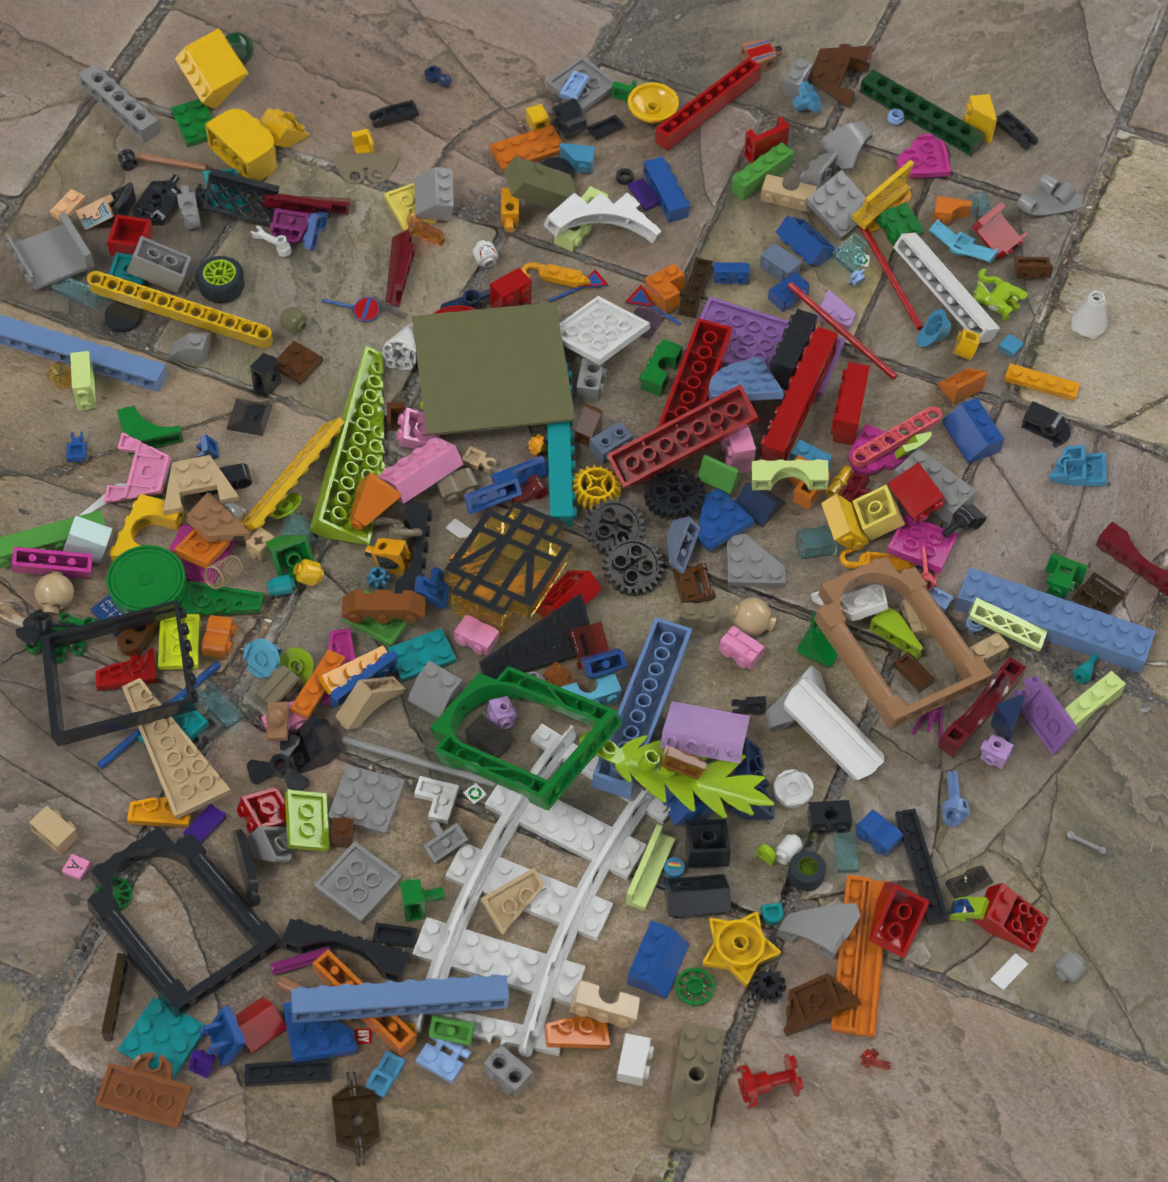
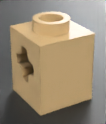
M263 528L258 529L245 542L247 554L252 559L256 558L262 562L269 555L265 542L274 539L275 536Z

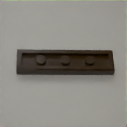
M696 257L678 315L696 318L713 261Z
M117 953L101 1031L104 1041H112L114 1037L128 968V960L124 953Z

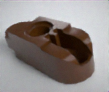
M160 621L124 630L117 639L119 651L123 655L130 657L136 654L140 656L160 629Z

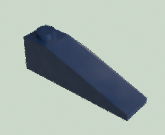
M746 737L742 755H746V758L736 767L734 776H764L762 770L765 767L760 748ZM764 779L754 789L773 801V797L769 796L767 792L769 782ZM729 804L731 812L742 819H774V805H750L754 813L751 816Z

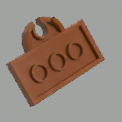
M153 1052L139 1054L133 1060L130 1068L109 1062L95 1102L96 1106L179 1129L192 1086L172 1080V1066L163 1055H160V1066L155 1070H151L149 1067L150 1061L155 1056Z

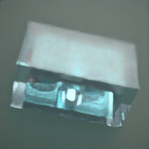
M823 525L818 528L797 530L795 542L800 560L837 555L839 543L834 540L829 526Z

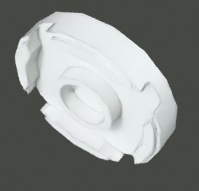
M791 769L783 771L777 776L774 782L773 793L777 801L785 807L799 808L809 803L813 795L814 786L806 773Z

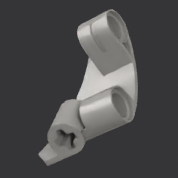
M863 122L849 123L827 134L822 138L820 145L827 153L839 152L837 168L841 170L853 169L861 147L871 139L873 133Z
M1046 173L1040 179L1038 189L1031 196L1024 193L1019 198L1016 207L1031 216H1045L1083 208L1082 196L1076 193L1072 185L1065 181L1061 183Z
M810 666L766 711L765 716L771 732L783 730L793 721H796L784 709V702L791 689L803 678H810L826 694L825 684L820 671Z
M856 903L802 910L788 914L777 930V934L788 942H793L796 936L805 938L817 944V949L823 956L834 958L841 944L847 939L861 915Z

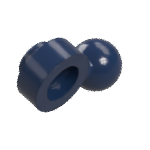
M430 66L424 71L427 82H438L442 87H448L452 82L451 77L448 74H441V69L437 66Z

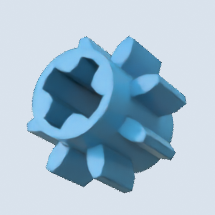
M380 566L373 569L370 568V574H366L369 588L373 587L376 590L386 589V583L390 582L388 569L384 570Z

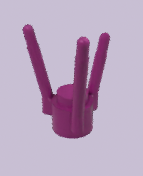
M943 706L920 716L912 731V735H915L925 717L928 720L927 732H930L933 722L938 720L939 745L943 735Z

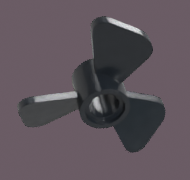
M39 609L25 618L23 627L17 628L15 631L19 639L29 645H36L41 640V636L54 633L53 628L77 627L76 623L53 624L52 616L43 614V610Z
M288 734L287 741H280V753L272 756L270 762L248 761L247 770L250 781L258 785L275 774L276 777L285 779L289 790L302 791L310 784L309 779L295 772L289 760L301 742L299 736ZM279 763H286L283 769H277Z

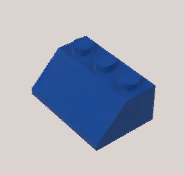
M787 215L776 230V233L780 236L779 239L783 243L789 244L794 253L801 254L804 257L803 261L808 265L814 264L819 266L839 252L834 245L804 219Z
M978 398L961 403L942 420L944 427L968 464L1001 452L1004 438Z
M651 920L628 973L627 985L667 999L689 943L671 927Z

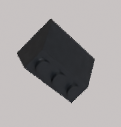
M724 874L663 879L666 909L669 917L683 918L685 915L701 917L708 913L723 915L726 912H731L730 887Z

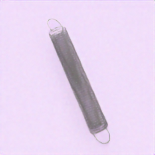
M377 297L373 298L378 302L379 307H385L383 309L387 311L391 309L390 313L394 314L399 311L398 308L392 305L390 307V304H384L385 301L381 299L378 301L379 298ZM400 310V312H398L396 316L400 317L403 314H405V312Z

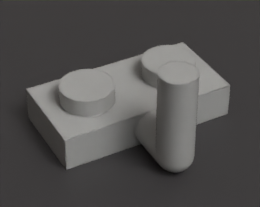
M434 821L430 826L436 837L423 845V847L435 863L469 839L458 822L443 832L440 823Z

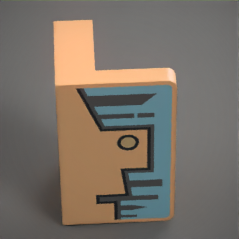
M111 194L76 210L85 230L114 216L108 204L114 201Z

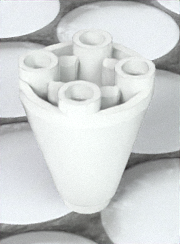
M1093 291L1075 311L1071 320L1073 331L1092 340L1097 339L1098 336L1106 331L1108 325L1106 300L1102 292Z
M413 324L405 326L384 344L382 355L387 367L411 370L415 365L417 354Z

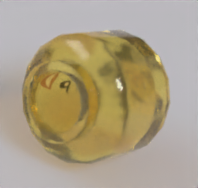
M63 362L53 363L47 371V378L55 387L59 389L67 388L72 384L71 368Z

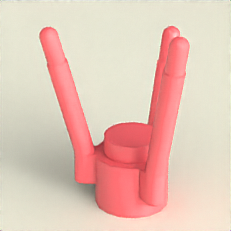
M922 548L923 572L920 574L926 581V589L929 591L937 586L936 581L939 573L935 572L933 576L928 572L926 549Z

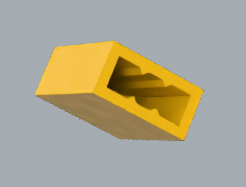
M838 494L821 503L836 542L848 549H852L853 552L861 550L863 546L869 543L868 537L860 524L854 504Z

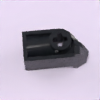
M1032 401L1024 415L1021 428L1053 442V447L1055 448L1066 443L1071 436V432L1065 418L1060 413Z

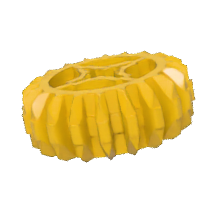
M595 464L592 468L586 466L585 470L580 469L579 474H575V479H573L575 485L572 486V492L576 493L578 506L583 505L584 509L588 507L594 509L593 505L595 503L599 505L601 499L606 503L607 497L614 501L617 496L619 500L622 493V484L615 471L610 472L609 467L604 469L602 465L596 467ZM584 484L587 485V489L585 491L582 489ZM608 485L611 487L609 492L606 491Z

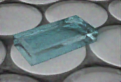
M854 832L834 833L837 872H858Z

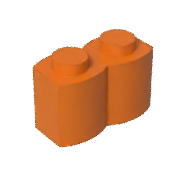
M210 615L201 646L203 656L226 659L227 654L231 653L233 643L230 641L232 636H236L237 625L234 624L233 618Z

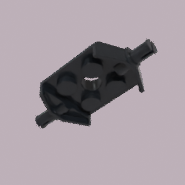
M173 174L170 180L151 181L132 208L136 218L150 219L152 226L165 225L164 219L177 202V194H182L175 186L180 179L179 176ZM161 198L159 201H153V199Z

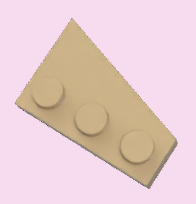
M535 867L480 899L500 935L507 930L545 886Z

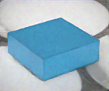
M1008 334L999 344L998 349L1013 358L1022 349L1024 343Z

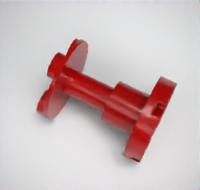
M784 1054L785 1070L772 1074H767L766 1071L751 1074L746 1064L737 1066V1073L741 1072V1078L738 1079L739 1089L744 1103L749 1102L747 1109L758 1107V1095L770 1093L771 1087L789 1083L795 1097L800 1095V1090L804 1089L802 1078L800 1076L797 1077L795 1070L797 1068V1061L794 1055Z

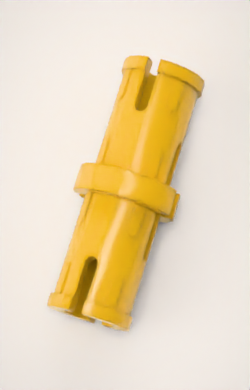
M843 466L840 473L834 476L831 485L825 491L827 497L830 498L838 494L842 487L846 485L847 480L854 473L850 466Z

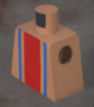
M766 39L741 43L740 56L743 61L750 57L761 65V73L774 68L777 57L783 55L780 45L772 47Z

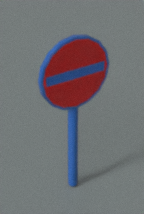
M371 297L361 298L355 305L322 299V302L352 308L355 317L362 322L373 321L380 312L378 302Z

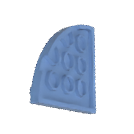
M753 357L750 360L736 362L721 368L711 378L709 384L710 400L740 384L749 401L783 399L784 394L764 360L759 357Z

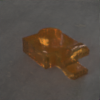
M556 661L543 673L546 681L558 687L577 682L571 676L570 671Z

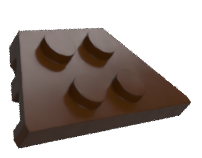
M829 973L789 990V1004L786 1009L787 1022L783 1031L786 1036L792 1035L855 1008L862 1003L857 996L848 991L844 985L838 983Z

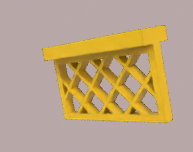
M909 160L867 196L862 207L852 215L851 219L865 229L876 220L880 213L889 209L910 189L906 182L914 162Z

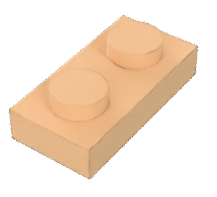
M70 189L50 210V215L60 220L59 214L66 212L70 218L86 201V197Z

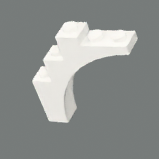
M573 193L547 216L543 225L557 237L562 232L582 224H613L641 235L652 244L661 233L657 225L653 224L642 212L637 210L640 204L628 193L614 204L602 193L597 195L588 204L583 198Z

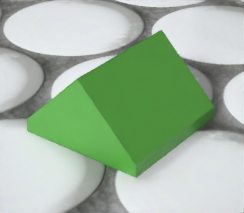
M704 455L698 474L700 481L731 494L742 481L739 470Z

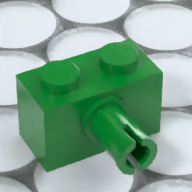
M414 878L400 882L401 899L406 922L426 919V903L445 900L443 887L424 890L421 879Z

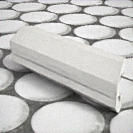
M803 678L791 689L784 702V709L853 780H860L872 774L884 762V754L810 678Z

